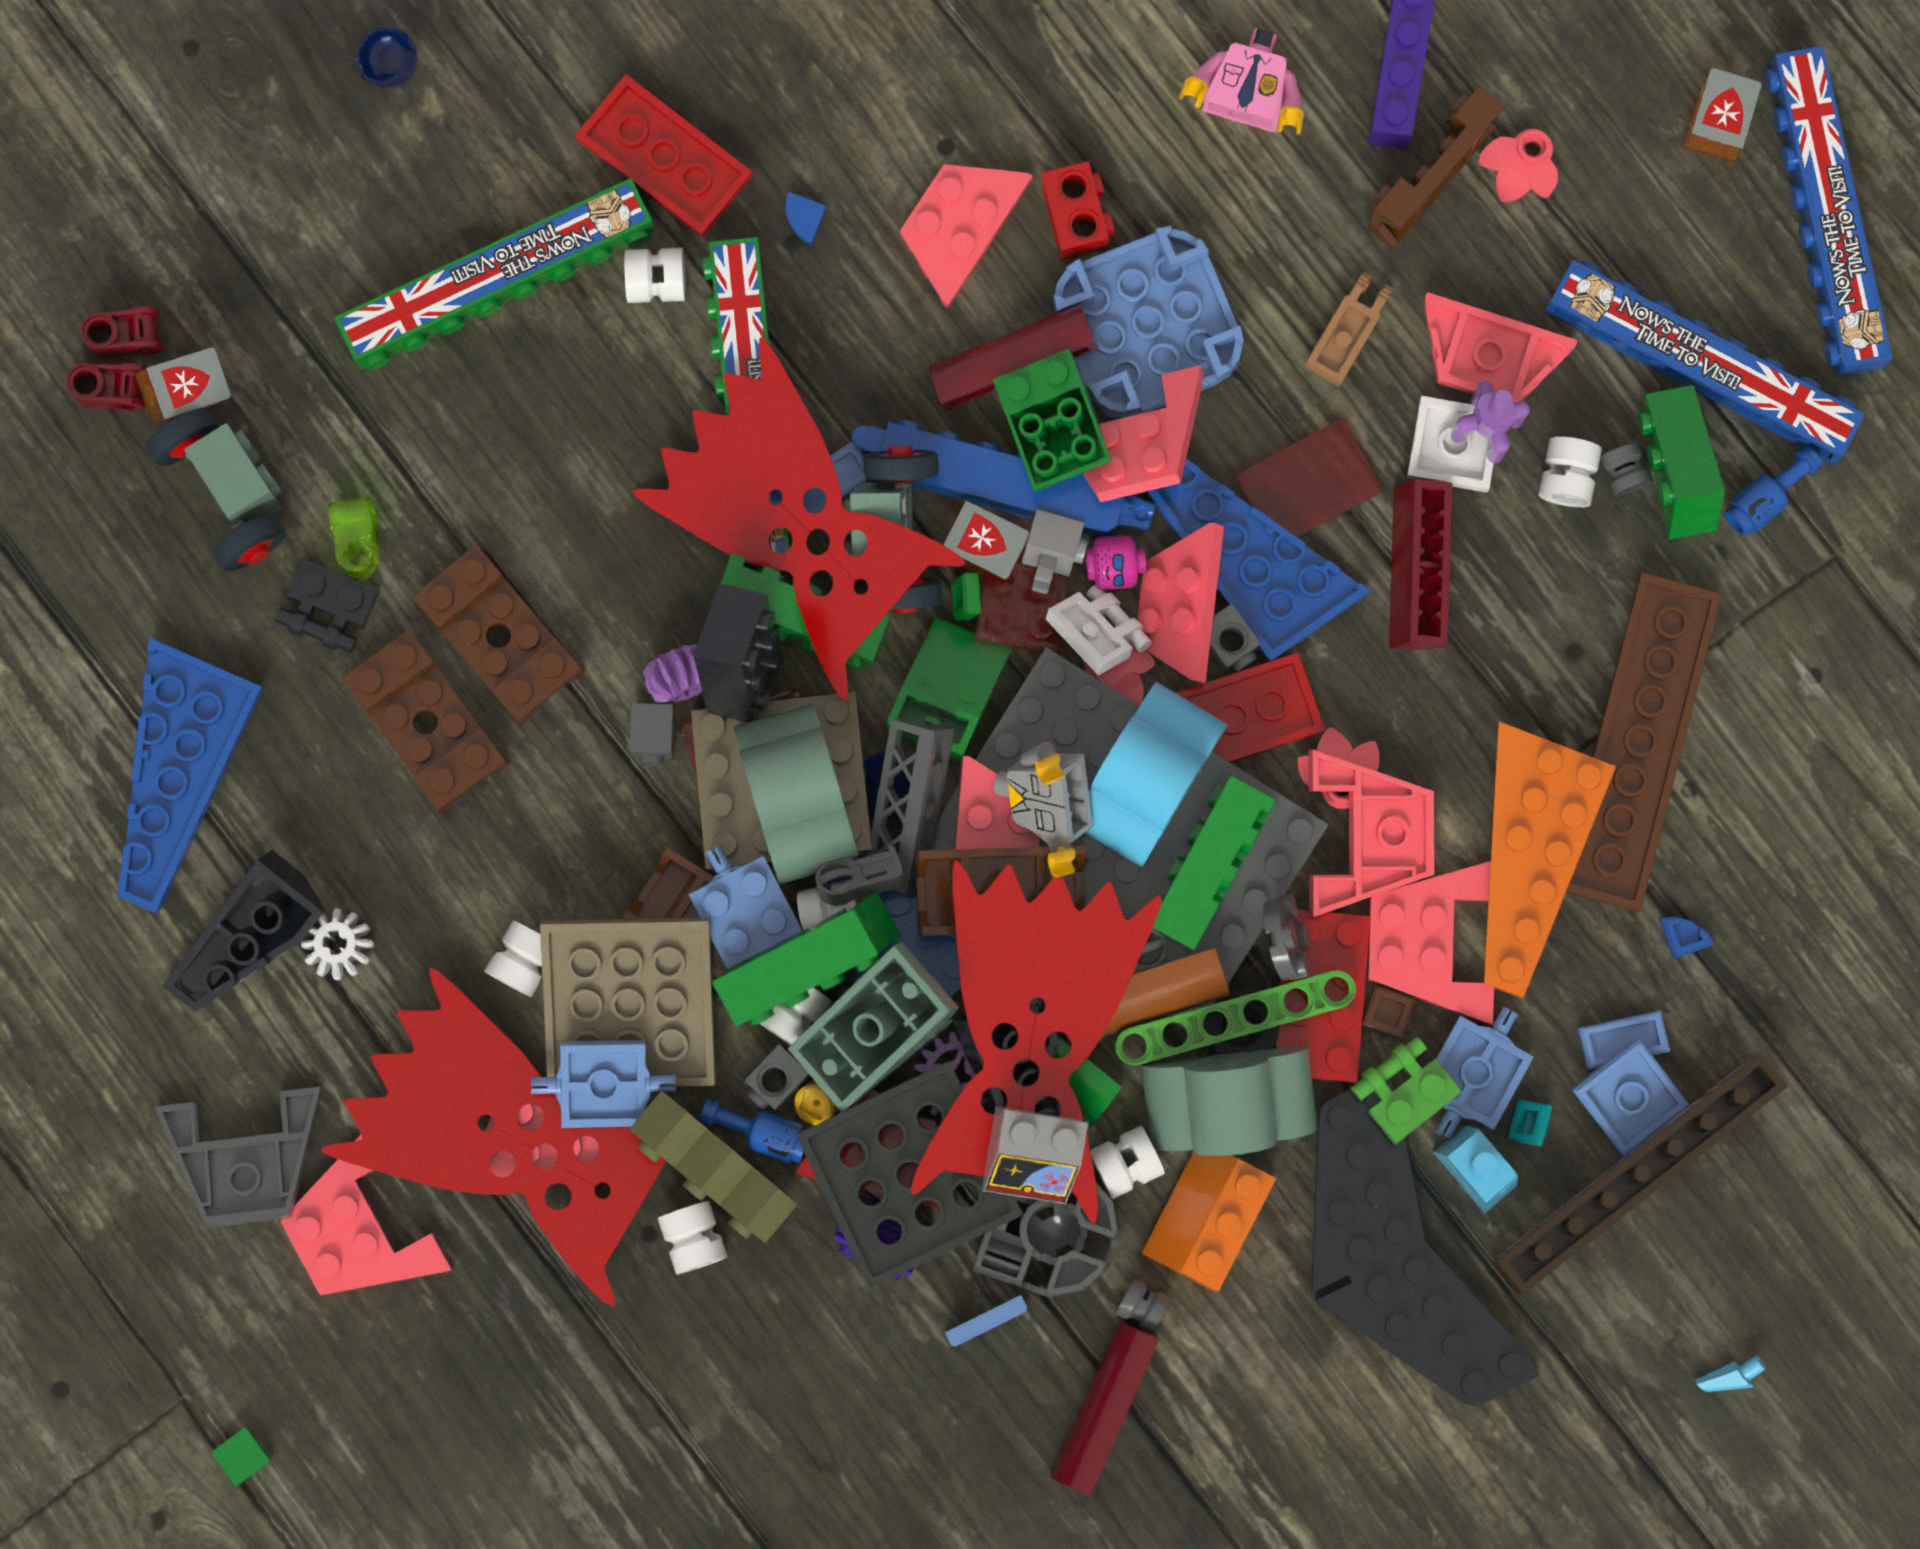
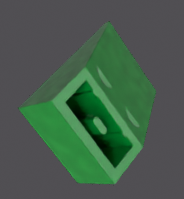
M1070 349L993 379L1034 492L1112 462L1091 396L1079 364Z
M935 617L887 720V731L890 729L891 719L896 718L924 726L943 724L954 727L949 757L962 762V757L968 753L1012 649ZM902 731L903 738L918 744L919 735Z

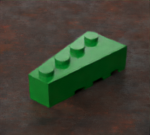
M731 553L720 584L767 594L770 609L772 612H775L774 626L775 631L780 634L779 642L785 643L787 638L802 643V650L817 656L800 613L794 587L787 584L788 579L780 575L779 571L766 566L763 569L757 568V571L743 567L745 558ZM810 584V589L816 596L822 597L827 595V592ZM886 614L848 658L846 666L857 670H863L865 665L872 668L875 667L891 623L890 615Z
M1230 776L1226 785L1219 782L1208 802V805L1213 807V810L1207 821L1204 822L1199 819L1187 840L1193 844L1187 858L1184 859L1179 856L1167 876L1168 879L1173 881L1167 895L1164 896L1160 893L1157 895H1161L1162 901L1153 926L1155 930L1195 951L1276 802L1275 799L1233 776Z
M877 891L871 893L848 912L846 908H843L815 925V929L810 930V928H806L780 943L779 947L775 948V946H772L725 971L713 980L712 984L735 1026L750 1020L752 1026H755L775 1015L772 1008L784 1002L787 1008H791L809 998L810 995L807 990L819 984L823 990H826L845 979L843 972L856 966L858 972H862L875 965L881 959L878 954L901 936Z

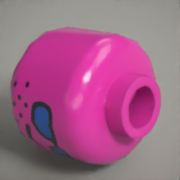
M1129 535L1097 537L1092 547L1086 548L1087 580H1094L1096 587L1101 590L1133 588L1137 583L1138 574L1146 573L1145 550L1137 549L1133 537Z

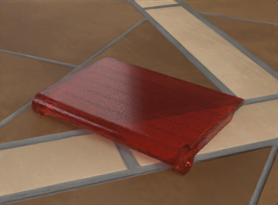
M1344 418L1235 475L1251 507L1254 506L1296 537L1383 493Z

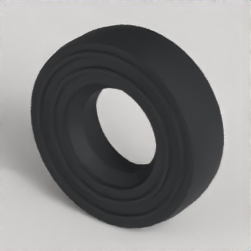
M1248 989L1231 990L1229 991L1230 996L1218 999L1214 1003L1250 994L1255 991ZM1260 1000L1249 1001L1243 1010L1251 1013L1256 1018L1258 1024L1263 1022L1267 1016V1008ZM1218 1011L1208 1013L1204 1022V1030L1212 1036L1223 1033L1226 1023L1225 1016ZM1280 1025L1258 1031L1255 1038L1247 1043H1237L1229 1039L1209 1045V1047L1216 1055L1273 1049L1279 1036Z

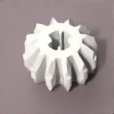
M340 909L333 910L332 922L323 913L318 920L322 926L319 929L313 926L309 934L315 936L314 940H304L301 942L302 948L315 950L305 958V962L308 965L320 962L316 973L321 977H324L331 967L332 976L335 980L342 979L343 967L354 977L358 975V969L353 963L356 959L366 965L370 962L366 955L360 953L361 949H371L374 947L372 940L360 939L370 931V928L367 924L355 927L359 916L354 912H351L344 922L343 913ZM335 935H339L340 938L347 942L345 950L340 947L341 953L337 955L335 951L328 947L330 940L336 941L334 939Z

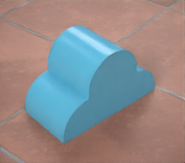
M1155 682L1135 715L1132 716L1120 734L1091 785L1089 797L1093 827L1084 834L1143 868L1228 724L1160 683Z

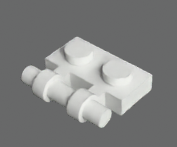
M1096 585L1091 587L1086 594L1092 601L1091 603L1081 592H1078L1048 609L1046 620L1098 676L1130 657L1133 649L1130 643L1139 652L1147 650L1152 643L1143 632L1144 626L1136 618L1130 619L1119 607L1120 601L1112 593H1106L1104 590L1097 588ZM1106 618H1108L1116 627L1114 628V627L1106 620Z

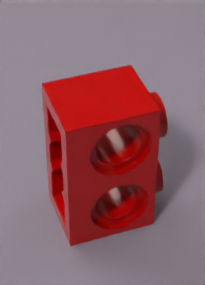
M1089 161L1042 172L1040 185L1060 260L1108 249L1109 236L1114 235V227L1109 210L1102 212L1098 197L1104 196V190L1099 172H1091ZM1075 183L1080 185L1085 192L1078 198H1070L1063 193L1062 189L1068 184ZM1079 222H1088L1094 227L1095 231L1090 236L1081 237L1072 228Z

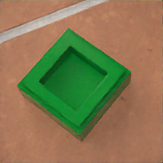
M963 573L951 582L952 610L955 621H969L981 614L978 573Z
M248 1426L241 1429L211 1452L235 1487L241 1485L272 1461Z

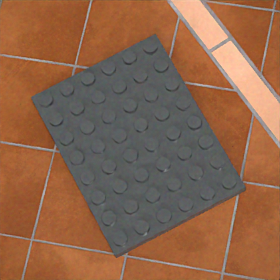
M1046 647L975 760L997 774L1001 771L1007 772L1011 766L1020 760L1023 752L1044 741L1050 742L1057 753L1084 754L1088 789L1090 790L1109 752L1140 706ZM1212 752L1143 868L1086 834H1082L1070 845H1086V858L1083 869L1084 906H1087L1106 882H1111L1122 914L1126 920H1130L1148 902L1153 900L1158 893L1164 896L1167 895L1173 883L1167 876L1179 856L1184 859L1187 858L1193 847V844L1187 840L1199 819L1204 822L1207 821L1213 810V807L1208 805V802L1219 782L1226 785L1230 776H1233L1275 799L1276 802L1195 951L1161 933L1166 940L1167 952L1164 960L1158 966L1215 948L1228 985L1264 928V902L1285 895L1329 824ZM959 786L938 818L933 850H954ZM1040 838L1039 847H1049L1048 844ZM1150 934L1146 944L1159 938L1155 934ZM1162 947L1142 954L1138 963L1146 964L1155 961L1161 955ZM1212 1001V1002H1209V1003H1206V1004H1203V1005H1200V1006H1196V1007H1193V1008H1190V1009H1187V1010H1184V1011H1181V1012H1178V1013H1182V1012H1186V1011L1193 1010V1009H1196V1008H1200V1007H1203V1006H1207V1005L1213 1004L1215 1001ZM1174 1022L1175 1025L1185 1030L1184 1026L1180 1023Z

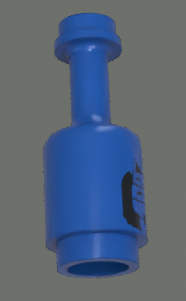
M1806 446L1802 450H1798L1795 453L1796 461L1776 478L1772 479L1767 475H1760L1728 502L1729 508L1723 514L1726 521L1738 534L1745 537L1750 532H1758L1787 506L1786 490L1807 472L1812 475L1818 472V468L1822 466V460L1813 449Z
M707 1099L699 1120L707 1128L711 1129L713 1124H717L746 1135L747 1147L754 1152L790 1164L791 1160L797 1163L802 1162L805 1152L796 1134L805 1130L803 1129V1124L763 1110L759 1111L756 1117L747 1118L720 1108L721 1101L719 1100L712 1101Z

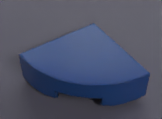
M788 192L786 198L788 222L797 237L804 243L812 246L827 207L821 203Z
M1666 917L1659 920L1673 959L1714 945L1709 933L1690 920L1680 917Z

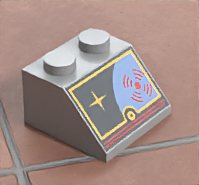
M995 1106L982 1191L1066 1204L1081 1167L1088 1123L1074 1118Z

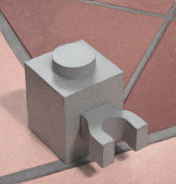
M1037 509L1022 564L1037 568L1031 590L1047 594L1053 573L1069 577L1073 563L1082 564L1088 540L1081 538L1084 522Z

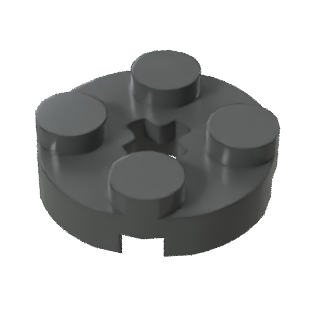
M1292 894L1266 900L1263 907L1265 933H1271L1274 945L1269 947L1275 969L1282 980L1309 977L1311 974L1309 960L1304 952V948H1308L1311 945L1310 936L1306 924H1298L1297 922L1298 910Z

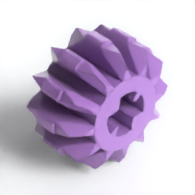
M696 644L684 645L675 650L672 649L668 653L659 655V658L650 661L642 673L646 680L647 690L649 694H652L655 702H658V704L675 705L680 701H687L689 698L697 696L702 692L693 658Z

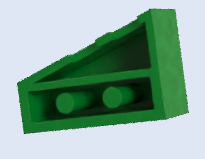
M1694 385L1645 394L1643 410L1638 411L1637 420L1641 435H1646L1648 461L1651 470H1654L1668 540L1717 531L1725 489Z

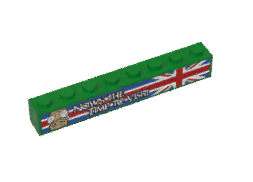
M632 178L344 312L334 317L359 370L366 367L368 370H374L386 365L391 360L390 356L402 350L409 353L422 348L428 343L427 339L442 332L443 335H449L460 330L465 325L464 321L477 315L480 318H484L498 312L502 308L501 304L515 297L517 300L531 297L539 291L538 286L551 280L554 283H559L569 279L576 273L575 269L589 262L591 265L601 264L613 256V251L625 245L628 248H634L645 243L650 238L649 234L655 232L653 222Z
M758 237L709 242L710 255L702 256L705 280H713L714 294L706 295L709 320H717L718 334L710 335L713 359L721 360L722 374L714 375L717 399L725 400L726 414L721 415L730 414V405L723 377L724 373L727 372L753 379H760L762 377L759 338L763 337L769 343ZM777 489L771 491L769 502L772 505L781 503L783 498L781 491ZM780 527L771 533L769 544L774 552L782 554L790 549L788 529ZM746 561L743 564V567H746L751 570H755L757 568L763 569V567L748 563Z

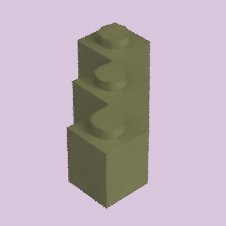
M662 1090L629 1129L642 1140L637 1146L640 1151L655 1163L662 1157L687 1178L682 1186L700 1201L708 1195L733 1216L728 1224L746 1239L753 1233L766 1243L798 1205Z

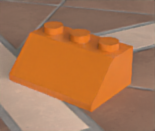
M1193 1152L1141 1254L1215 1293L1219 1292L1276 1178L1231 1155L1205 1156Z

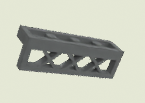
M898 718L891 719L870 837L872 850L868 851L867 856L883 851L887 852L888 845L895 847L903 869L904 884L899 888L892 889L894 891L905 894L916 892L914 852L933 850L954 727L943 724L924 726ZM902 731L919 735L916 753L908 759L900 747ZM904 771L911 784L909 794L900 799L893 787L895 775ZM896 811L903 823L902 834L893 840L886 828L887 817Z

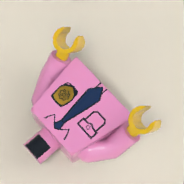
M1257 28L1253 30L1249 46L1232 43L1228 51H1220L1213 55L1196 70L1192 77L1185 80L1179 94L1180 100H1183V97L1186 95L1196 98V108H1200L1203 103V112L1276 133V130L1282 132L1285 125H1291L1297 129L1296 134H1301L1304 113L1301 110L1302 99L1295 75L1286 69V58L1272 54L1277 35L1265 29Z

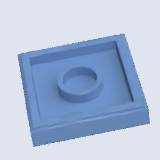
M1639 1038L1633 1040L1571 1088L1622 1156L1628 1154L1690 1106Z

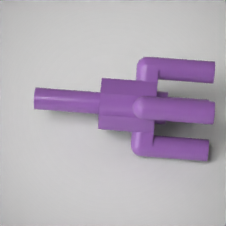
M1481 381L1471 397V404L1474 406L1473 413L1462 416L1457 420L1451 432V438L1456 443H1462L1466 440L1469 433L1478 432L1481 436L1490 439L1491 446L1487 452V459L1491 463H1499L1510 446L1507 432L1510 428H1519L1523 424L1530 411L1529 405L1524 401L1513 403L1514 397L1509 391L1499 389L1494 392L1493 385L1489 381Z

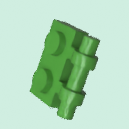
M1417 1036L1405 1046L1400 1043L1391 1050V1057L1375 1069L1372 1066L1361 1074L1362 1079L1351 1087V1090L1360 1101L1372 1092L1379 1098L1381 1102L1370 1109L1369 1114L1394 1145L1402 1141L1462 1092L1436 1059L1423 1069L1418 1065L1415 1058L1426 1051L1427 1048ZM1403 1069L1410 1079L1392 1092L1385 1082Z

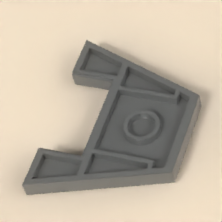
M321 1086L279 1092L283 1131L280 1133L201 1142L199 1105L196 1102L154 1107L200 1216L207 1228L292 1218L323 1093Z

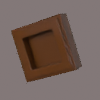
M1376 985L1363 1018L1362 1026L1401 1040L1415 999Z

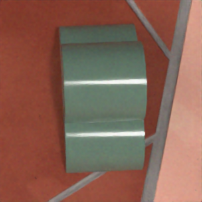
M814 703L734 726L742 762L779 885L814 875L818 868L828 861L849 856L852 857L853 861L859 859Z
M900 942L894 945L788 1050L837 1108L844 1112L863 1099L890 1074L909 1062L951 1024L953 1021L951 1016L957 1011L959 1006L906 944Z
M1308 1045L1153 1061L1141 1064L1149 1138L1155 1150H1193L1195 1154L1205 1156L1238 1155L1265 1150L1275 1146L1277 1141L1303 1137L1318 1130Z

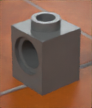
M1230 604L1213 616L1209 653L1224 674L1232 668L1240 672L1255 662L1258 658L1254 653L1259 650L1261 643L1233 604ZM1225 633H1234L1241 639L1242 647L1234 652L1227 651L1220 645L1219 638Z
M631 703L629 753L632 758L639 759L640 765L662 766L664 765V759L674 760L676 710L673 704Z
M779 1044L744 1080L751 1087L746 1095L763 1111L770 1105L777 1112L807 1081L810 1075ZM771 1070H780L786 1075V1086L780 1092L772 1093L764 1088V1077Z

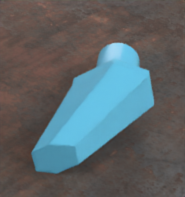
M1755 1355L1742 1365L1733 1361L1695 1381L1706 1392L1752 1388L1753 1383L1751 1379L1764 1371L1766 1366L1761 1358Z

